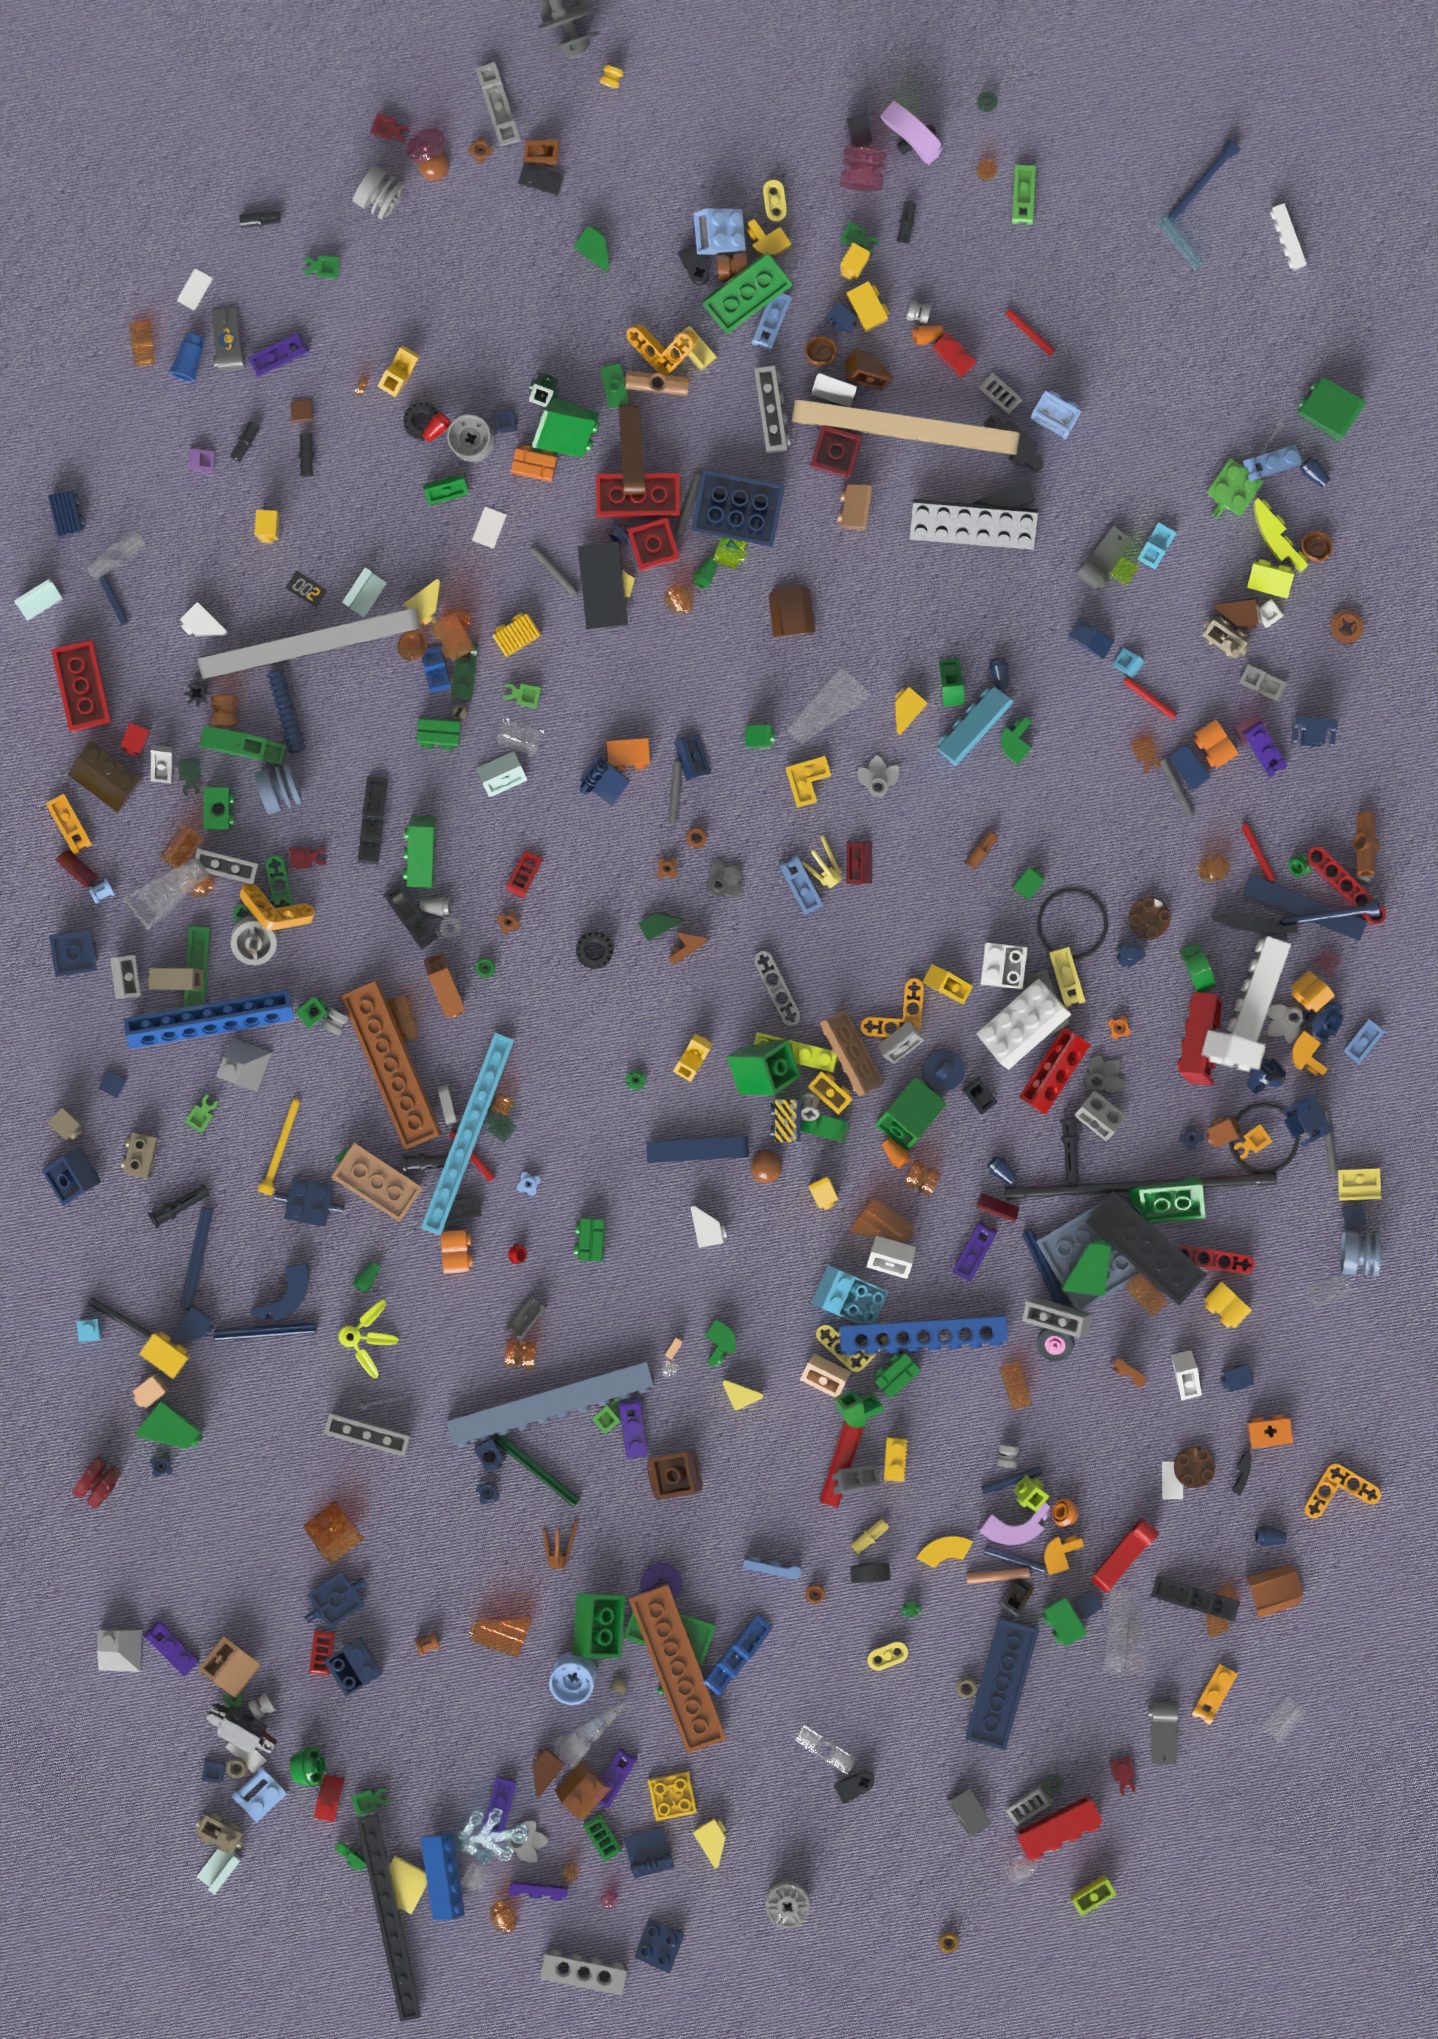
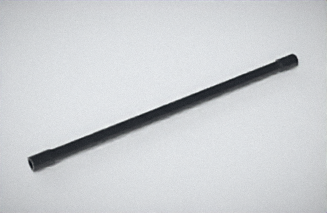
M1276 1172L1200 1178L1203 1188L1277 1185ZM1184 1179L1005 1187L1006 1200L1028 1197L1111 1193L1112 1191L1115 1193L1130 1192L1129 1189L1182 1182Z

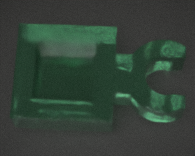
M200 759L178 760L180 781H186L183 787L184 795H188L187 790L189 787H194L195 794L198 795L199 787L195 784V780H201Z
M488 1108L489 1118L484 1119L483 1123L490 1124L487 1130L505 1143L517 1126L500 1113L495 1117L494 1111Z

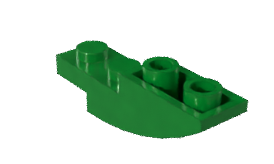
M203 726L199 747L237 757L242 756L277 766L282 765L286 745L271 742L265 738Z

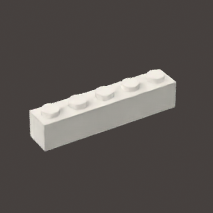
M1285 203L1273 207L1270 215L1272 219H1275V229L1280 233L1279 240L1281 244H1284L1285 248L1283 250L1285 256L1288 255L1289 267L1293 271L1305 267L1307 264Z

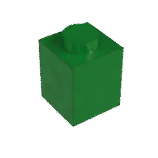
M1035 867L1033 869L1028 868L1012 888L1029 901L1045 880L1042 878L1044 875Z

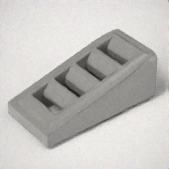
M993 372L978 387L1007 416L1023 401L1018 394ZM994 380L996 384L988 391L986 387ZM1000 386L1002 388L1001 391L994 396L992 393ZM1006 391L1008 395L1002 401H999L998 399ZM1012 397L1014 401L1006 407L1004 404Z
M1040 1784L1005 1810L1018 1827L1051 1806L1053 1800L1042 1784ZM1037 1794L1040 1796L1043 1803L1040 1802V1800L1036 1796ZM1029 1799L1034 1801L1037 1806L1036 1808L1033 1807ZM1023 1803L1029 1809V1813H1027L1024 1807L1022 1806ZM1015 1808H1018V1810L1021 1812V1814L1023 1815L1022 1818H1020L1019 1815L1016 1813V1811L1014 1810Z

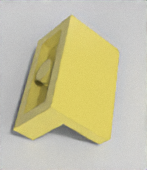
M690 325L685 329L691 330L696 334V332L690 327ZM697 335L698 343L687 356L702 371L717 357ZM687 338L686 341L682 344L684 346L687 345L689 339Z

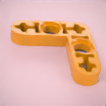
M635 324L626 333L628 341L658 373L668 375L674 371L698 343L697 335L691 330H685L678 335L666 350L643 325ZM688 338V344L684 346L682 343ZM648 345L654 348V355L648 351ZM673 348L679 351V358L673 354ZM669 360L670 363H668V365L665 368V361Z
M249 883L243 884L239 893L241 900L258 922L268 930L309 924L313 921L315 909L308 904L275 909L259 887Z
M914 978L908 980L905 984L903 1019L865 1018L860 1025L862 1033L867 1036L889 1037L891 1034L886 1033L884 1028L886 1023H895L896 1030L900 1028L899 1022L905 1024L908 1021L914 1024L920 1032L924 991L922 982ZM913 982L920 986V990L916 991L915 996H920V1001L915 999L907 1000V995L912 997V990H909L908 986L912 985ZM909 1003H916L918 1005L919 1011L917 1014L911 1015L907 1012V1005ZM872 1021L873 1025H879L878 1021H883L881 1026L882 1034L877 1033L879 1029H872L871 1033H868L867 1029L864 1028V1024Z
M1332 1463L1326 1468L1306 1501L1304 1511L1310 1518L1320 1517L1339 1486L1369 1504L1377 1503L1381 1498V1492L1376 1486L1340 1464ZM1338 1467V1472L1344 1476L1346 1472L1349 1473L1345 1477L1343 1484H1340L1341 1478L1337 1476L1334 1479L1331 1478V1469L1335 1470ZM1350 1478L1358 1479L1359 1486L1357 1489L1351 1490L1348 1488L1347 1482ZM1363 1483L1367 1484L1364 1487L1369 1491L1375 1489V1499L1370 1498L1368 1500V1495L1364 1492H1361V1495L1357 1494L1362 1489ZM1322 1485L1330 1487V1494L1326 1497H1322L1319 1494V1488ZM1316 1495L1325 1502L1324 1504L1319 1502L1317 1505L1318 1513L1313 1512V1514H1310L1311 1510L1308 1507L1310 1504L1315 1505L1317 1500L1313 1498Z

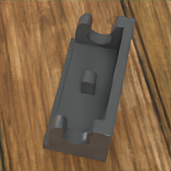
M530 1295L507 1324L506 1330L521 1341L547 1307Z
M877 1465L838 1470L839 1473L834 1474L832 1480L838 1481V1486H835L833 1489L834 1495L871 1490L881 1485Z
M970 1788L964 1789L947 1799L948 1804L968 1836H974L991 1825L990 1820Z

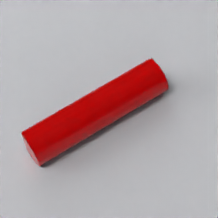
M843 1422L819 1502L839 1507L843 1493L834 1495L833 1489L835 1486H838V1481L832 1480L834 1474L839 1473L838 1470L851 1468L864 1427L855 1428L849 1426L847 1422Z

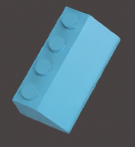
M993 687L991 690L987 688L979 696L982 699L976 706L973 703L965 712L968 716L963 721L959 718L951 727L954 731L949 736L945 734L939 740L938 744L940 746L937 750L953 765L956 766L1012 705L1013 701L997 688Z

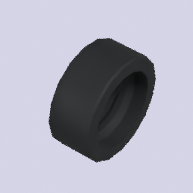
M867 1563L850 1566L852 1583H873L891 1580L889 1563Z

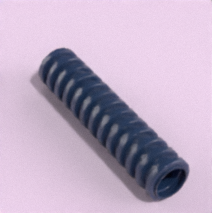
M280 669L269 672L266 676L270 679L268 683L272 686L270 690H273L274 703H277L275 707L279 710L277 714L281 717L279 721L282 722L281 727L284 728L283 734H286L285 740L288 741L286 745L290 748L288 752L296 753L305 750L307 747L303 744L305 740L301 737L303 733L300 732L301 727L298 726L299 720H296L297 714L294 713L296 709L292 706L294 702L291 701L292 695H289L290 689H287L288 683L285 682L287 678L283 675L285 671Z

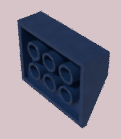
M703 469L691 531L773 547L785 485Z

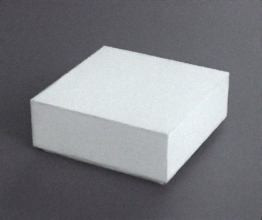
M1272 599L1260 607L1261 619L1265 628L1284 616Z

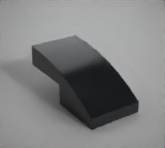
M1245 1451L1235 1469L1242 1473L1231 1489L1232 1492L1239 1496L1244 1490L1251 1469V1453Z

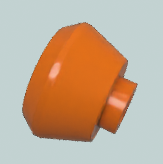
M1062 1498L1055 1503L1052 1509V1517L1058 1526H1067L1077 1521L1079 1509L1070 1499Z

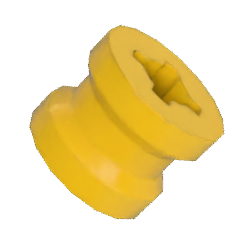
M605 65L603 68L604 75L600 77L599 82L618 89L620 85L619 79L623 77L624 72L613 66Z

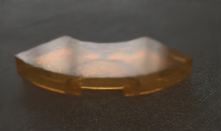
M1230 1582L1215 1593L1239 1601ZM1206 1614V1628L1210 1638L1229 1630L1226 1619Z

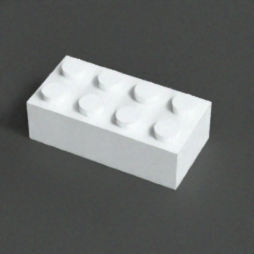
M1038 978L976 1034L996 1059L1009 1070L1071 1014L1050 988Z

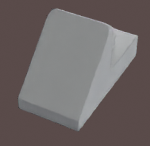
M152 745V782L172 783L175 759L173 747Z

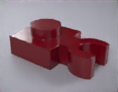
M377 113L371 134L390 141L393 135L396 136L398 141L404 143L406 138L401 137L400 132H409L410 129L405 125L398 127L396 126L398 122L396 119Z
M311 847L289 848L290 869L312 868L311 862H315L318 865L326 864V861H319L317 858L320 853H326L323 849H318L311 853Z
M1130 1756L1110 1760L1114 1781H1121L1119 1786L1120 1793L1125 1795L1124 1787L1127 1785L1131 1786L1132 1792H1135V1785L1129 1779L1135 1777Z

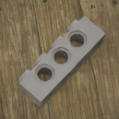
M550 1949V1952H545L540 1979L622 1996L627 1974V1967H624L623 1963L612 1961L611 1964L603 1963V1959L591 1957V1960L583 1959V1955L571 1953L568 1956L562 1954L563 1951L557 1949ZM566 1962L569 1964L570 1969L562 1972L558 1969V1964ZM586 1966L590 1969V1973L587 1976H582L579 1974L578 1969ZM606 1970L610 1973L611 1977L608 1980H602L599 1977V1973Z

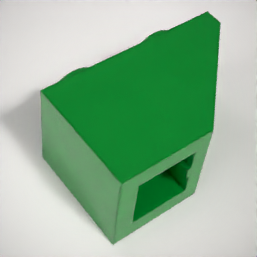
M771 725L746 726L745 748L770 749V744L775 743V730H771Z

